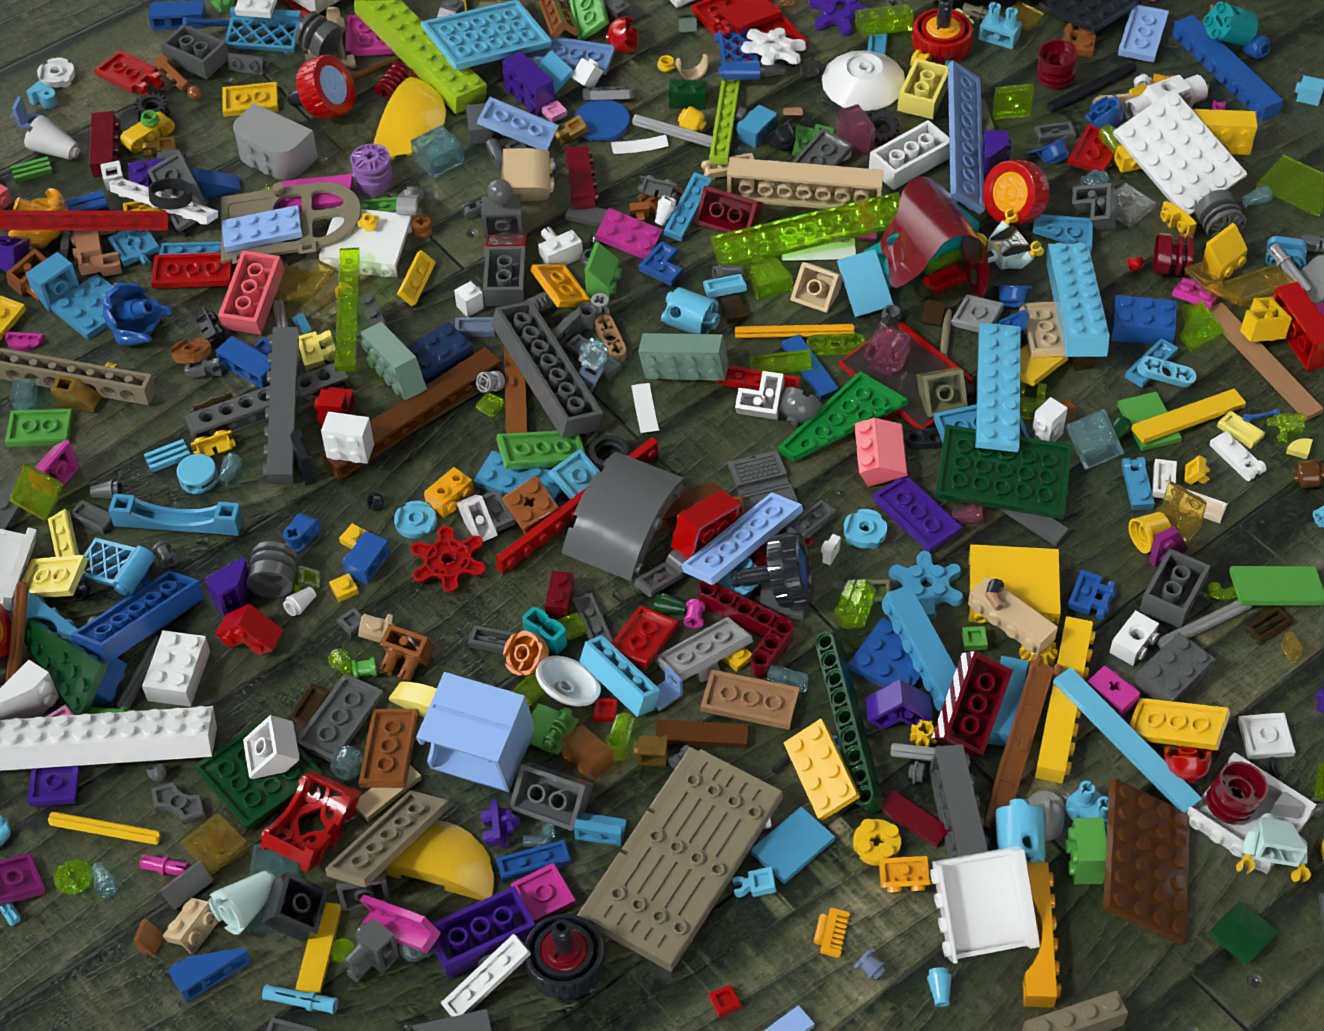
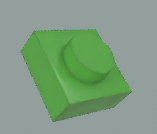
M985 626L962 627L965 651L987 650L988 643Z

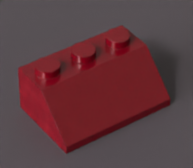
M704 186L694 223L748 239L759 220L764 202Z

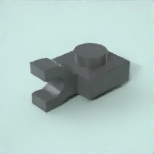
M205 358L195 363L186 364L184 369L185 376L201 377L206 376L207 372L214 376H222L223 368L214 367L220 366V358L212 360Z

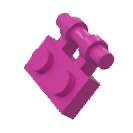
M1183 277L1182 281L1174 288L1172 296L1210 310L1215 304L1216 299L1219 298L1221 291L1214 289L1212 285L1208 284L1206 286L1198 283L1196 279L1191 278L1190 280Z

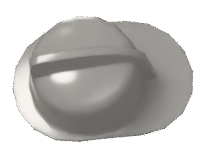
M1049 791L1036 792L1029 798V805L1043 808L1045 841H1051L1062 833L1065 817L1064 803L1055 793Z

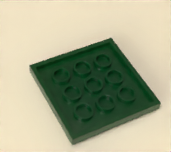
M270 714L212 753V757H206L193 766L195 772L247 831L293 799L302 775L313 770L323 775V772L297 745L300 760L286 772L256 779L249 778L243 739L268 718Z

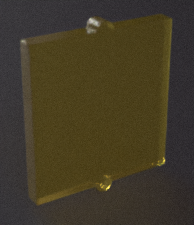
M1019 1L1012 6L1013 12L1014 8L1018 10L1016 21L1022 22L1021 29L1028 32L1035 25H1038V22L1044 17L1043 12Z

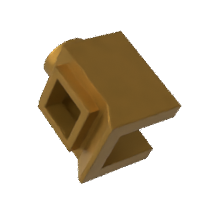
M667 735L660 738L659 736H639V742H634L633 755L638 758V765L666 766Z

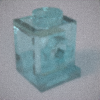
M1094 169L1086 176L1083 175L1081 177L1080 186L1109 183L1110 178L1105 171Z

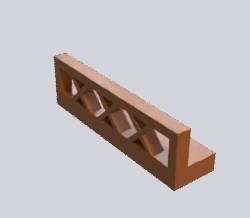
M539 0L551 36L557 39L564 29L575 36L579 31L567 0Z

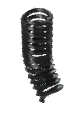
M1270 757L1269 769L1274 778L1280 777L1275 766L1277 759L1275 760V757Z

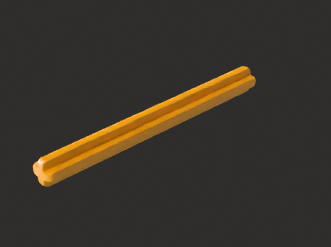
M853 324L735 327V338L737 339L787 338L796 335L801 337L853 336L855 333Z

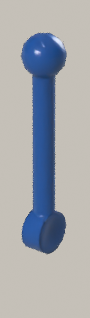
M1274 409L1271 412L1255 415L1244 414L1242 419L1245 422H1250L1251 419L1272 415L1278 417L1281 411Z

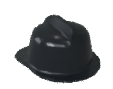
M794 116L770 133L764 140V144L769 143L775 149L781 150L790 147L795 140V134L790 125V121Z

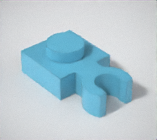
M772 867L749 871V878L738 876L732 879L734 886L742 885L741 888L734 890L736 897H743L750 891L753 897L777 892Z

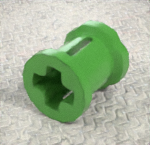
M371 657L370 660L358 662L352 660L355 678L358 679L368 675L377 676L374 657Z

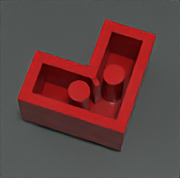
M329 387L328 390L321 389L314 405L315 410H318L317 420L321 424V429L328 412L352 415L356 403L353 389Z
M251 604L227 613L215 635L227 646L235 647L244 643L250 647L252 652L261 656L273 650L283 629Z

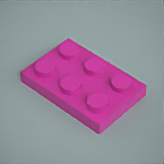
M609 208L596 232L595 240L645 259L655 248L662 229Z

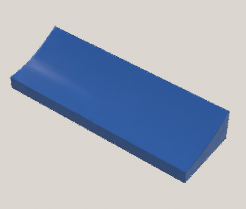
M168 570L71 634L72 641L92 652L101 661L109 663L203 600L200 582L197 579Z

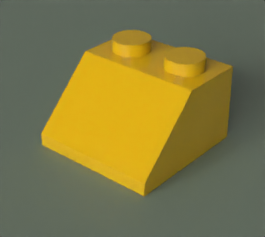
M1234 223L1209 240L1206 245L1200 270L1217 282H1220L1225 277H1230L1233 271L1243 267L1247 260L1246 254L1248 249Z

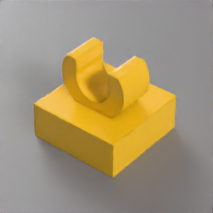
M1199 455L1185 465V482L1192 485L1196 481L1204 484L1210 480L1205 475L1210 471L1206 466V458Z

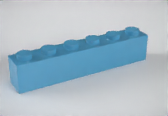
M911 585L890 591L882 601V609L889 616L894 632L901 638L905 652L909 653L913 661L914 669L922 677L923 685L930 692L935 708L941 713L956 667Z

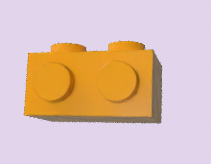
M453 467L424 492L425 502L430 504L436 513L445 518L457 509V502L472 496L474 493L472 479Z

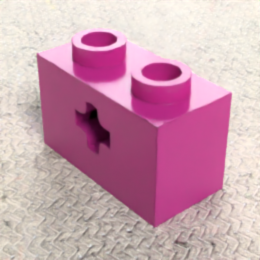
M1106 666L1102 667L1087 681V684L1122 719L1137 706L1140 692L1135 686L1128 684L1115 671L1110 670Z

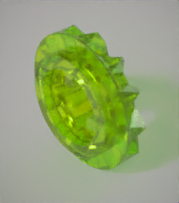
M77 858L73 861L65 860L62 866H57V872L53 874L54 884L62 893H79L89 886L93 876L92 869L85 860L80 861ZM71 870L75 873L76 882H74L73 879L69 877V873Z

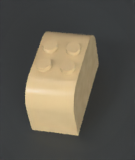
M532 148L503 149L502 179L511 185L512 195H521V201L548 199L550 192H553L554 177H550V173H553L554 160L550 158V152L544 149Z

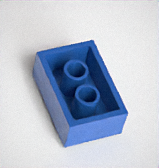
M1115 295L1112 309L1111 341L1154 345L1160 338H1163L1173 344L1176 332L1177 301Z

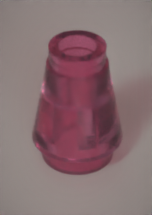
M976 503L951 510L952 518L957 523L978 524V522L983 521L982 506L976 505Z

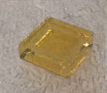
M1293 631L1287 632L1284 635L1281 648L1291 663L1298 662L1303 647Z

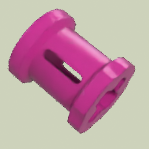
M691 599L686 602L687 616L684 618V624L689 628L697 629L703 626L702 613L705 610V603L698 599Z

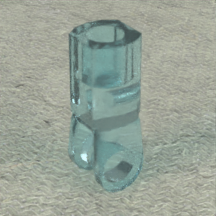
M774 663L771 665L768 671V680L799 687V692H805L808 689L809 677L807 674L792 671Z

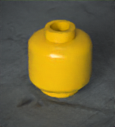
M694 107L684 108L678 118L680 127L696 132L698 130L702 132L707 123L704 121V113Z

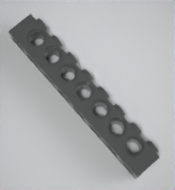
M340 361L298 376L296 410L315 404V399L319 397L321 389L328 390L329 387L345 386L344 389H351L349 378ZM270 386L185 415V421L193 441L203 436L206 438L214 436V433L220 430H231V433L268 421L265 418V409L269 407L270 401H266V389H270Z

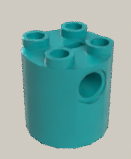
M1218 2L1212 7L1208 15L1203 19L1207 34L1211 38L1238 46H1244L1251 42L1258 30V18L1253 11L1223 2Z

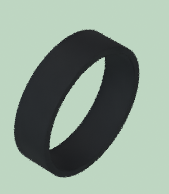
M178 178L160 179L151 183L148 188L150 203L161 209H180L189 205L193 199L190 183ZM166 189H176L187 193L177 198H162L154 195L156 192Z

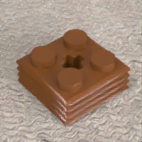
M537 475L502 497L503 502L525 534L559 509ZM533 502L534 506L530 507L528 504Z

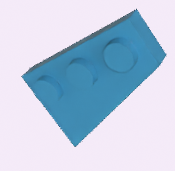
M1041 214L1039 218L1033 221L1034 234L1065 244H1088L1091 252L1093 224L1090 218Z

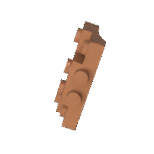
M74 230V235H71L73 246H76V248H73L75 260H78L81 275L101 272L102 277L122 273L118 252L103 254L101 242L102 235L116 233V230Z

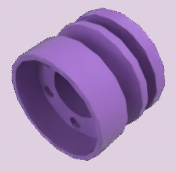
M365 144L352 152L350 160L354 184L358 191L374 195L383 193L392 186L394 180L390 153L385 147L379 144Z

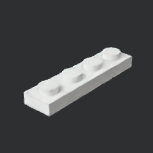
M513 934L448 995L441 1004L451 1017L470 1013L532 953Z

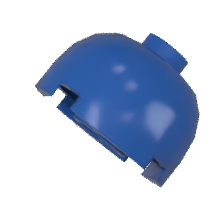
M1112 95L1113 98L1105 96L1091 105L1089 108L1091 112L1089 115L1087 113L1085 115L1088 123L1100 130H1116L1124 117V107L1118 96Z

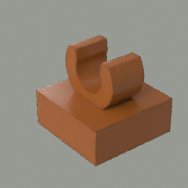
M649 201L629 203L630 216L644 222L645 217H649Z

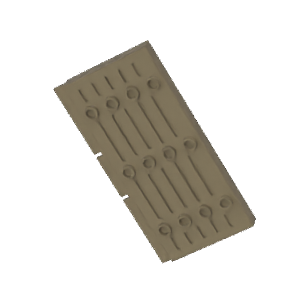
M689 747L649 808L655 811L654 814L646 811L622 847V850L627 852V854L618 853L577 915L589 920L590 923L597 927L600 933L672 972L764 829L769 818H771L782 800V791L703 750L697 751Z

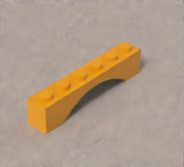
M1026 862L1035 919L1040 937V947L1035 961L1025 972L1023 980L1024 1007L1054 1008L1056 999L1061 997V985L1056 983V975H1059V960H1055L1054 953L1058 951V940L1053 938V930H1056V916H1052L1051 908L1055 907V895L1050 894V887H1053V872H1049L1048 863Z

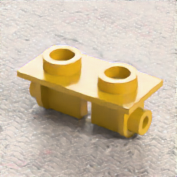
M220 430L214 433V436L208 438L203 436L195 439L191 443V448L194 454H204L211 457L214 456L212 448L216 447L218 454L233 450L232 447H235L236 444L234 439H231V430Z

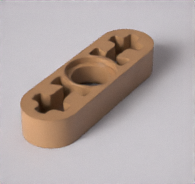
M605 314L599 315L595 319V329L606 353L618 362L624 361L627 357L626 346L612 317ZM608 336H614L616 339L613 341H608L605 338Z

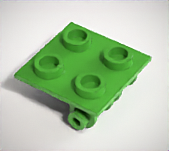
M538 703L531 715L535 730L529 744L559 756L579 719L572 717V710L567 707L559 712Z

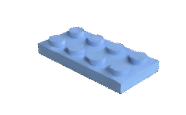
M1141 5L1132 8L1118 55L1154 62L1169 11Z
M489 97L477 124L485 128H489L536 149L548 150L555 136L554 133L557 132L559 126L492 97Z
M298 205L222 220L223 242L226 253L303 237Z

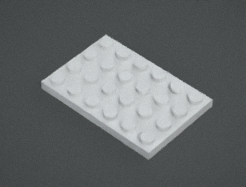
M1174 89L1113 131L1115 138L1167 199L1184 210L1189 216L1195 213L1196 204L1206 194L1220 189L1228 190L1247 175L1245 170Z

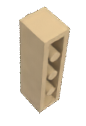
M987 576L970 591L968 605L973 611L987 618L992 625L998 626L1005 631L1010 638L1020 642L1025 649L1040 655L1055 640L1058 627L1004 588H1001L1002 591L999 592L998 596L1005 606L1001 610L995 611L985 597L988 582L992 580Z

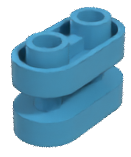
M1274 236L1268 239L1265 258L1268 265L1278 267L1275 259L1268 253V249L1276 243L1279 244L1287 256L1291 257L1292 263L1298 270L1306 265L1307 243L1304 240Z

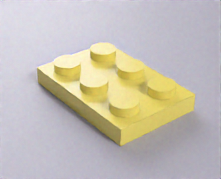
M84 555L31 559L21 582L28 583L29 592L36 597L73 596L88 559Z

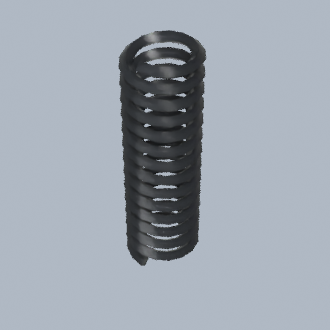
M789 754L785 755L771 769L773 773H777L791 759L788 756Z

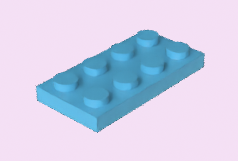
M491 451L473 480L474 486L490 492L497 490L499 495L505 496L537 475L555 502L562 492L561 488L548 475L550 470L545 468L505 470L501 454L495 451Z

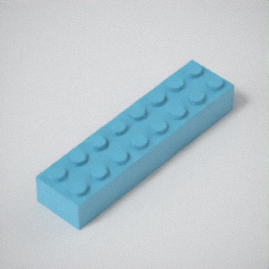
M1048 244L1046 265L1065 357L1107 356L1110 336L1088 244Z

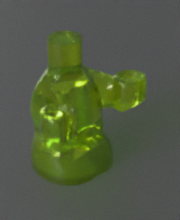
M1279 413L1278 415H1273L1272 418H1267V426H1277L1280 429V433L1277 435L1278 442H1287L1288 431H1293L1296 434L1303 432L1305 424L1303 413Z

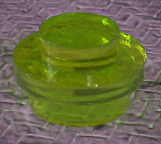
M347 939L336 940L330 950L333 960L338 963H344L343 960L355 949V946Z

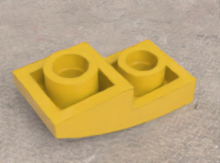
M1168 201L1163 202L1160 213L1162 221L1170 229L1177 227L1185 238L1186 235H1193L1194 237L1197 223L1178 206Z

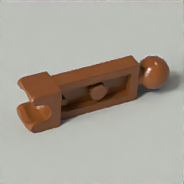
M163 53L154 60L153 64L173 83L175 81L178 82L176 86L183 93L186 90L188 91L187 94L191 100L195 101L201 98V89L197 86H192L176 71L178 67Z

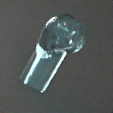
M546 822L542 825V830L537 835H523V847L546 845L555 836L554 825Z

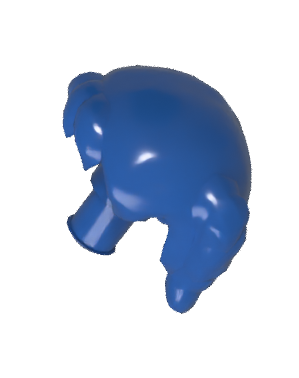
M119 282L113 284L106 291L105 298L102 301L105 322L113 332L115 341L123 346L150 342L152 339L150 334L159 324L161 316L173 313V309L170 306H164L155 299L148 297L144 293V288L137 283L126 284Z

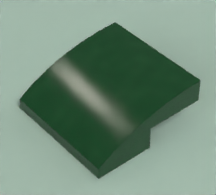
M1239 901L1213 926L1208 935L1248 966L1260 956L1266 946L1276 939L1279 931Z

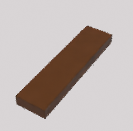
M657 719L655 736L660 738L667 735L668 744L747 748L748 724Z

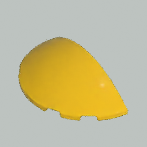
M413 77L405 79L395 90L382 115L374 140V144L382 145L389 151L390 160H394L395 156L402 154L407 156L414 155L420 152V148L428 142L430 144L433 143L440 135L446 121V108L440 93L429 83Z
M435 821L386 868L388 876L401 878L404 875L442 885L445 891L478 900L491 897L494 890V873L490 863L491 859L484 846L467 830L445 821Z

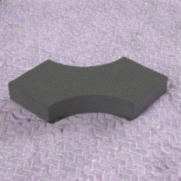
M174 782L151 788L156 812H172L180 817L183 825L206 819L201 795L183 794L176 788Z

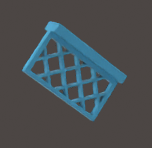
M231 7V18L225 38L227 48L295 52L297 45L295 33L303 19L301 11L274 9L271 18L238 16L235 14V7ZM234 24H244L237 30L234 27ZM253 25H261V27L257 28L256 30H253L251 28V26ZM270 26L278 27L272 32L268 29ZM288 27L295 28L290 33L285 30ZM248 29L251 33L243 37L240 33ZM265 30L268 34L260 38L257 34ZM282 31L285 36L277 39L275 35ZM236 35L240 38L236 42H230ZM252 37L257 39L254 43L247 42ZM273 38L275 41L272 44H265V41ZM288 39L292 41L291 46L282 44Z

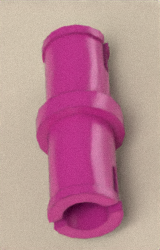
M144 854L142 858L146 859V861L140 860L141 869L156 871L163 876L168 874L178 876L190 867V864L187 862L174 861L167 856L160 858Z

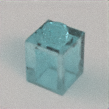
M34 379L13 381L10 400L14 411L36 410L39 391Z

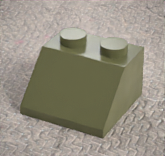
M955 367L916 374L919 395L927 417H933L934 413L968 406L963 369Z

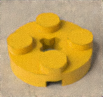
M865 819L854 833L853 848L860 856V859L869 865L879 866V859L896 858L900 852L901 837L899 829L896 825L887 821ZM877 838L880 839V841H883V843H879L878 846H874V842L871 840Z

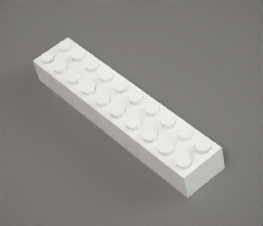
M198 706L194 708L152 709L148 711L106 712L102 714L0 720V771L212 757L217 730L213 706Z

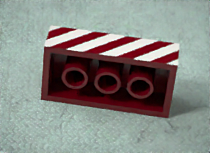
M975 651L962 653L932 739L947 746L963 744L964 751L969 756H983L1013 670Z

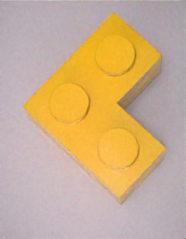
M1272 297L1254 298L1251 309L1246 311L1240 331L1250 342L1285 339L1292 318Z

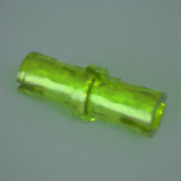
M953 249L944 255H938L935 260L927 263L925 267L927 269L924 270V273L928 276L962 259V256H958L961 254L960 251Z

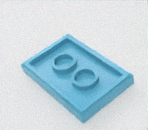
M875 249L837 261L855 317L880 311L887 305H893Z

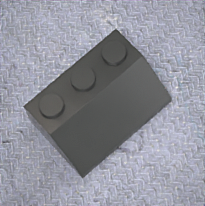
M532 762L521 764L509 809L574 831L575 820H580L588 807L594 783Z

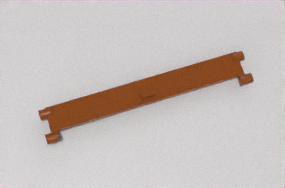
M504 346L506 434L526 433L525 378Z
M1038 654L1034 655L983 817V830L990 831L991 827L996 829V809L1010 806V800L1016 797L1051 678H1056L1063 670V666L1055 664L1052 668L1042 663L1043 657Z

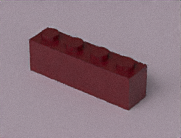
M114 111L91 113L89 165L93 178L103 177L100 164L119 161L117 155L120 154L117 142H120V135L117 129H120L119 118L115 117ZM116 169L106 172L107 174L116 173Z
M588 146L566 147V166L572 210L595 208V202L599 200L598 190H594L597 189L593 155L588 152Z

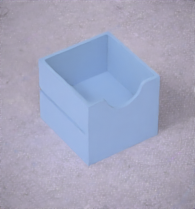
M444 672L416 738L419 744L424 745L425 741L431 743L427 761L431 769L510 792L522 758L534 733L535 726L524 695Z

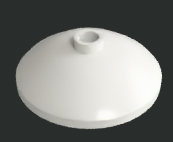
M549 656L541 660L536 668V677L542 689L550 697L570 706L590 705L597 700L600 694L601 687L598 679L576 660L564 656Z

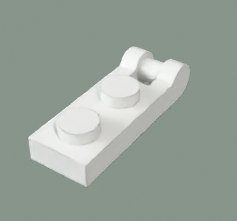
M1227 431L1210 441V446L1245 480L1250 481L1255 478L1256 474L1260 475L1267 470L1263 461H1258Z

